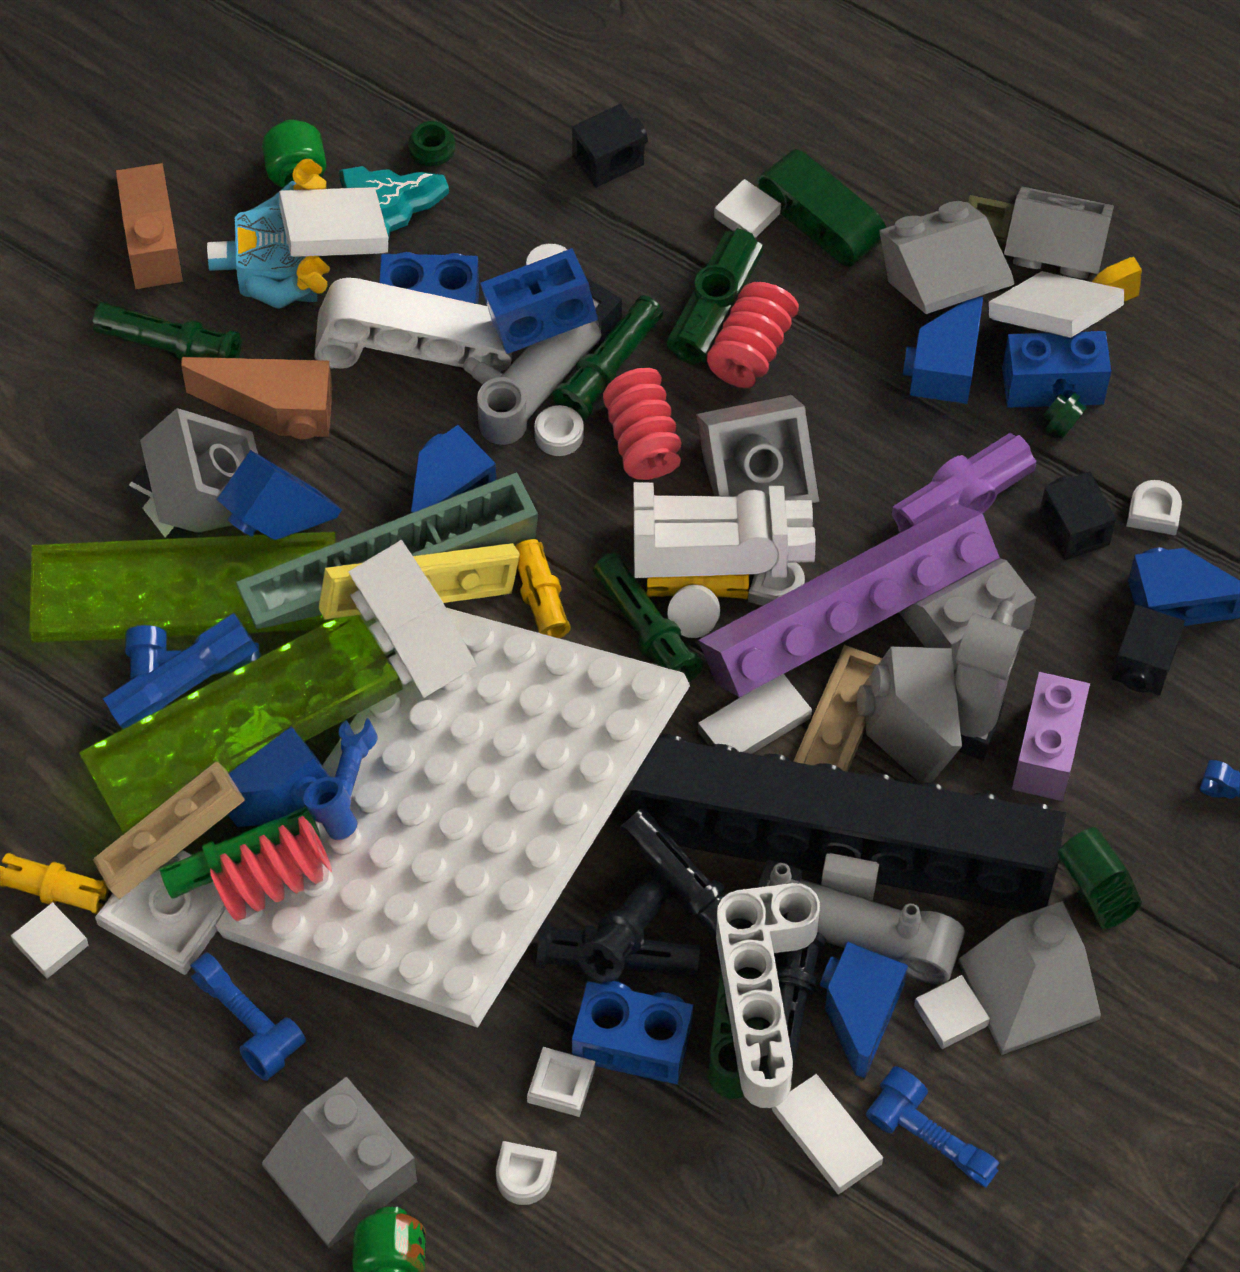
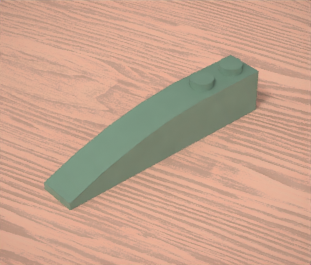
M516 472L237 581L236 587L256 629L321 615L319 603L325 568L363 563L400 540L404 542L412 556L510 543L516 546L522 541L536 538L538 513Z

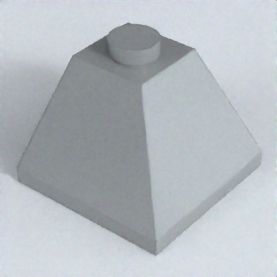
M1063 901L1013 918L958 960V964L969 987L990 1018L988 1028L1001 1055L1100 1020L1101 1013L1086 949Z

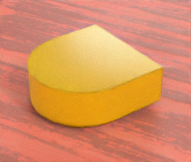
M1129 257L1102 270L1092 282L1124 289V301L1139 296L1142 269L1134 257Z

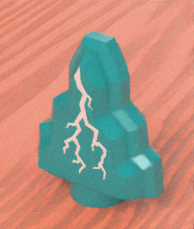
M363 166L339 170L342 188L375 187L388 240L390 232L408 225L413 213L433 207L449 194V186L445 176L442 174L415 172L400 176L389 169L368 171Z

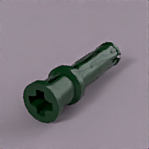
M639 296L627 314L604 339L599 348L593 354L582 356L576 363V372L567 383L559 384L555 388L552 397L556 405L570 407L579 413L582 420H586L593 412V403L604 393L607 385L616 378V372L638 347L651 328L663 317V310H657L661 307L659 303L649 296Z
M104 302L98 305L93 317V323H95L93 326L94 332L112 335L131 342L176 353L177 358L181 362L182 357L239 358L242 340L239 332L229 331L227 334L203 328L202 323L198 321H187L183 325L143 313L125 310Z
M610 553L603 556L594 565L593 572L600 579L617 604V607L638 634V649L642 655L651 658L657 666L675 671L681 668L679 672H683L688 682H691L703 668L701 657L697 653L690 652L680 638L681 629L674 621L664 619L647 596V593L624 564L620 554ZM623 589H626V590H627V592L629 593V595L631 596V598L634 600V602L636 603V605L638 606L639 609H637V608L635 607V605L633 604V602L630 600V598L628 597V595L626 594V592H625Z

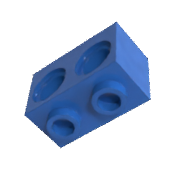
M573 248L480 283L492 323L506 354L598 320L589 283Z
M411 252L381 254L379 283L400 288L408 287L407 289L478 304V256H465L459 253L418 255Z
M587 981L572 1038V1055L593 1060L596 1067L678 1085L692 1029L693 1004L685 1003L683 999L670 993L660 992L648 995L634 992L627 985L616 981L602 982L601 984ZM612 1016L621 1023L614 1028L605 1029L599 1027L594 1022L600 1017ZM660 1027L670 1030L674 1035L667 1040L660 1041L651 1038L647 1033L654 1028Z

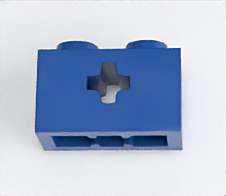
M1106 331L1080 332L1071 338L1053 333L1008 334L1002 366L1007 408L1051 406L1060 394L1069 399L1074 392L1081 396L1078 401L1083 405L1104 404L1111 376Z

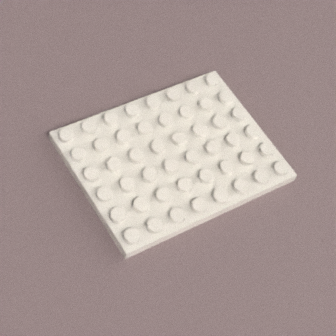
M446 608L477 666L424 698L414 681L412 680L404 685L390 664L350 724L352 731L356 735L363 730L364 723L369 718L378 735L375 746L368 751L367 756L361 761L351 795L350 809L358 822L357 828L349 837L334 840L329 837L322 823L315 821L321 836L319 839L330 861L332 872L323 865V881L317 884L313 883L303 873L304 890L299 893L293 892L284 883L285 898L278 903L265 893V909L259 912L253 910L245 902L246 918L240 921L233 919L226 909L215 924V927L225 939L478 1028L687 692L690 684L683 672ZM341 739L322 765L330 777H335L342 754Z

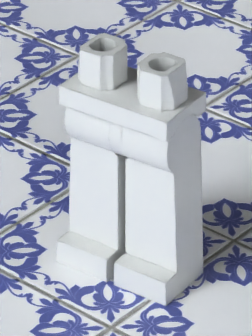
M633 482L635 578L745 575L765 573L770 569L772 578L787 577V563L815 562V528L813 527L812 500H785L784 486H769V495L759 490H748L742 492L737 497L654 495V483Z

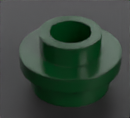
M427 121L418 125L411 134L408 143L411 157L416 162L425 166H438L446 163L454 155L456 147L453 134L444 124L437 121Z
M1074 392L1068 399L1063 394H1060L1043 415L1050 422L1044 431L1049 435L1055 432L1063 439L1087 409L1086 406L1078 401L1081 396Z

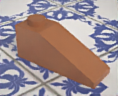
M163 163L116 170L135 289L183 282Z
M182 357L181 366L186 393L279 436H292L297 439L329 437L333 391L330 361Z

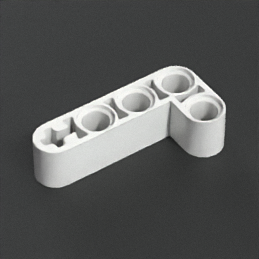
M342 278L331 284L318 312L314 357L316 360L330 361V368L343 369L353 366L358 361L364 347L464 368L465 361L470 357L480 362H485L499 372L506 370L511 365L512 353L506 354L492 323L487 306L358 278Z
M790 883L730 892L721 899L717 910L716 941L741 1089L745 1098L751 1104L760 1108H772L780 1105L786 1100L791 1088L793 1059L774 953L805 948L814 941L817 935L820 901L817 894L810 887L803 884ZM790 911H797L802 913L806 919L801 922H790L782 915ZM736 918H744L753 925L747 929H736L729 922ZM745 967H753L759 970L762 975L755 979H745L736 972ZM753 1017H762L768 1020L771 1026L763 1030H755L748 1027L745 1022ZM768 1055L769 1073L773 1079H765L763 1072L759 1071L760 1057Z

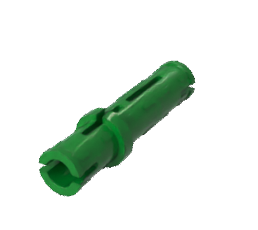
M304 806L291 812V814L277 820H272L232 839L225 840L216 845L213 841L202 845V851L159 868L164 885L173 900L195 888L213 882L210 869L212 868L216 873L222 871L220 855L226 853L238 864L241 862L239 846L243 844L257 855L260 853L259 836L265 835L276 846L280 844L278 827L282 825L294 836L299 835L298 818L301 816L309 821L318 837H321L315 820L312 818L307 807Z

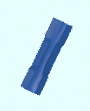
M232 613L200 634L193 645L150 673L137 675L105 696L103 700L115 720L126 734L129 735L164 712L171 701L211 675L227 671L256 652L258 648L235 613Z

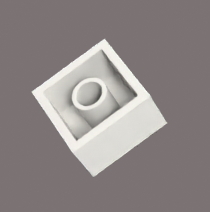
M402 540L348 571L358 588V591L350 596L366 622L372 618H375L377 621L369 629L384 654L391 650L395 651L396 654L389 657L388 660L404 685L413 680L425 698L477 666L445 605Z

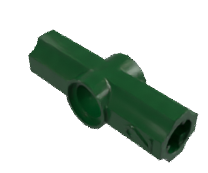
M739 228L735 231H725L707 267L701 269L696 275L694 291L667 341V348L677 356L678 360L691 365H695L698 362L706 363L708 351L715 344V338L722 330L723 322L730 315V309L738 300L740 290L747 285L763 254V244L758 242L752 233Z

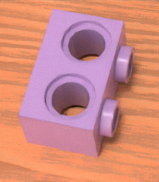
M1039 672L1012 790L1063 801L1090 683Z

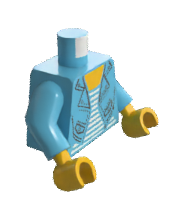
M312 159L300 161L293 171L294 181L288 183L280 191L326 189V181L319 176L322 172V167ZM279 192L253 209L240 212L235 216V241L207 243L209 271L236 269L240 294L257 299L276 309H281L295 301L317 302V294L323 293L327 288V281L321 275L328 273L330 267L319 256L293 257L290 255L279 206Z

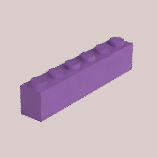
M954 504L699 639L698 642L716 685L741 697L1000 557L983 513Z

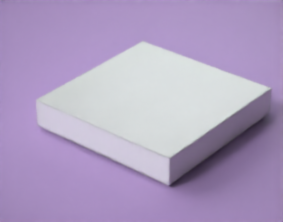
M375 187L279 191V206L291 256L379 254L388 252V234Z
M1041 271L989 301V318L1071 338L1123 306L1124 289Z
M182 850L163 866L178 862L192 855ZM159 869L120 900L112 894L95 917L97 925L184 975L191 968L190 964L197 960L218 931L215 924L226 910L214 882L202 885L172 900L164 885Z

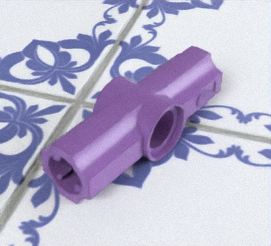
M1009 433L969 459L963 455L950 459L936 472L931 483L893 506L892 517L898 526V531L901 533L954 504L984 513L993 504L997 494L1035 471L1036 460L1031 453L1030 446L1020 435L1015 436Z

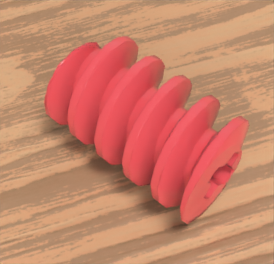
M752 282L745 285L738 294V300L732 305L730 315L723 322V328L717 334L715 344L708 351L707 362L710 370L718 378L733 386L747 389L753 387L757 377H763L767 374L769 370L768 362L775 358L776 348L783 343L784 333L791 327V318L795 317L799 311V304L795 297L781 287L766 282Z
M637 368L619 375L607 385L603 393V402L608 409L609 421L613 425V435L618 441V451L623 458V468L630 477L637 480H650L662 477L678 468L681 462V458L676 453L680 450L682 442L680 437L674 434L676 432V423L670 418L671 407L665 402L666 391L660 385L661 375L652 368Z
M303 816L298 818L299 835L294 836L282 825L278 827L280 844L275 846L265 835L259 836V854L255 855L243 844L239 846L240 863L236 864L224 853L220 855L222 871L216 873L212 868L210 869L212 880L220 898L232 918L236 921L246 918L245 902L253 910L259 912L265 909V893L278 903L285 898L284 883L293 892L299 893L304 890L303 873L313 883L317 884L323 881V865L332 872L330 861L321 840L312 825Z

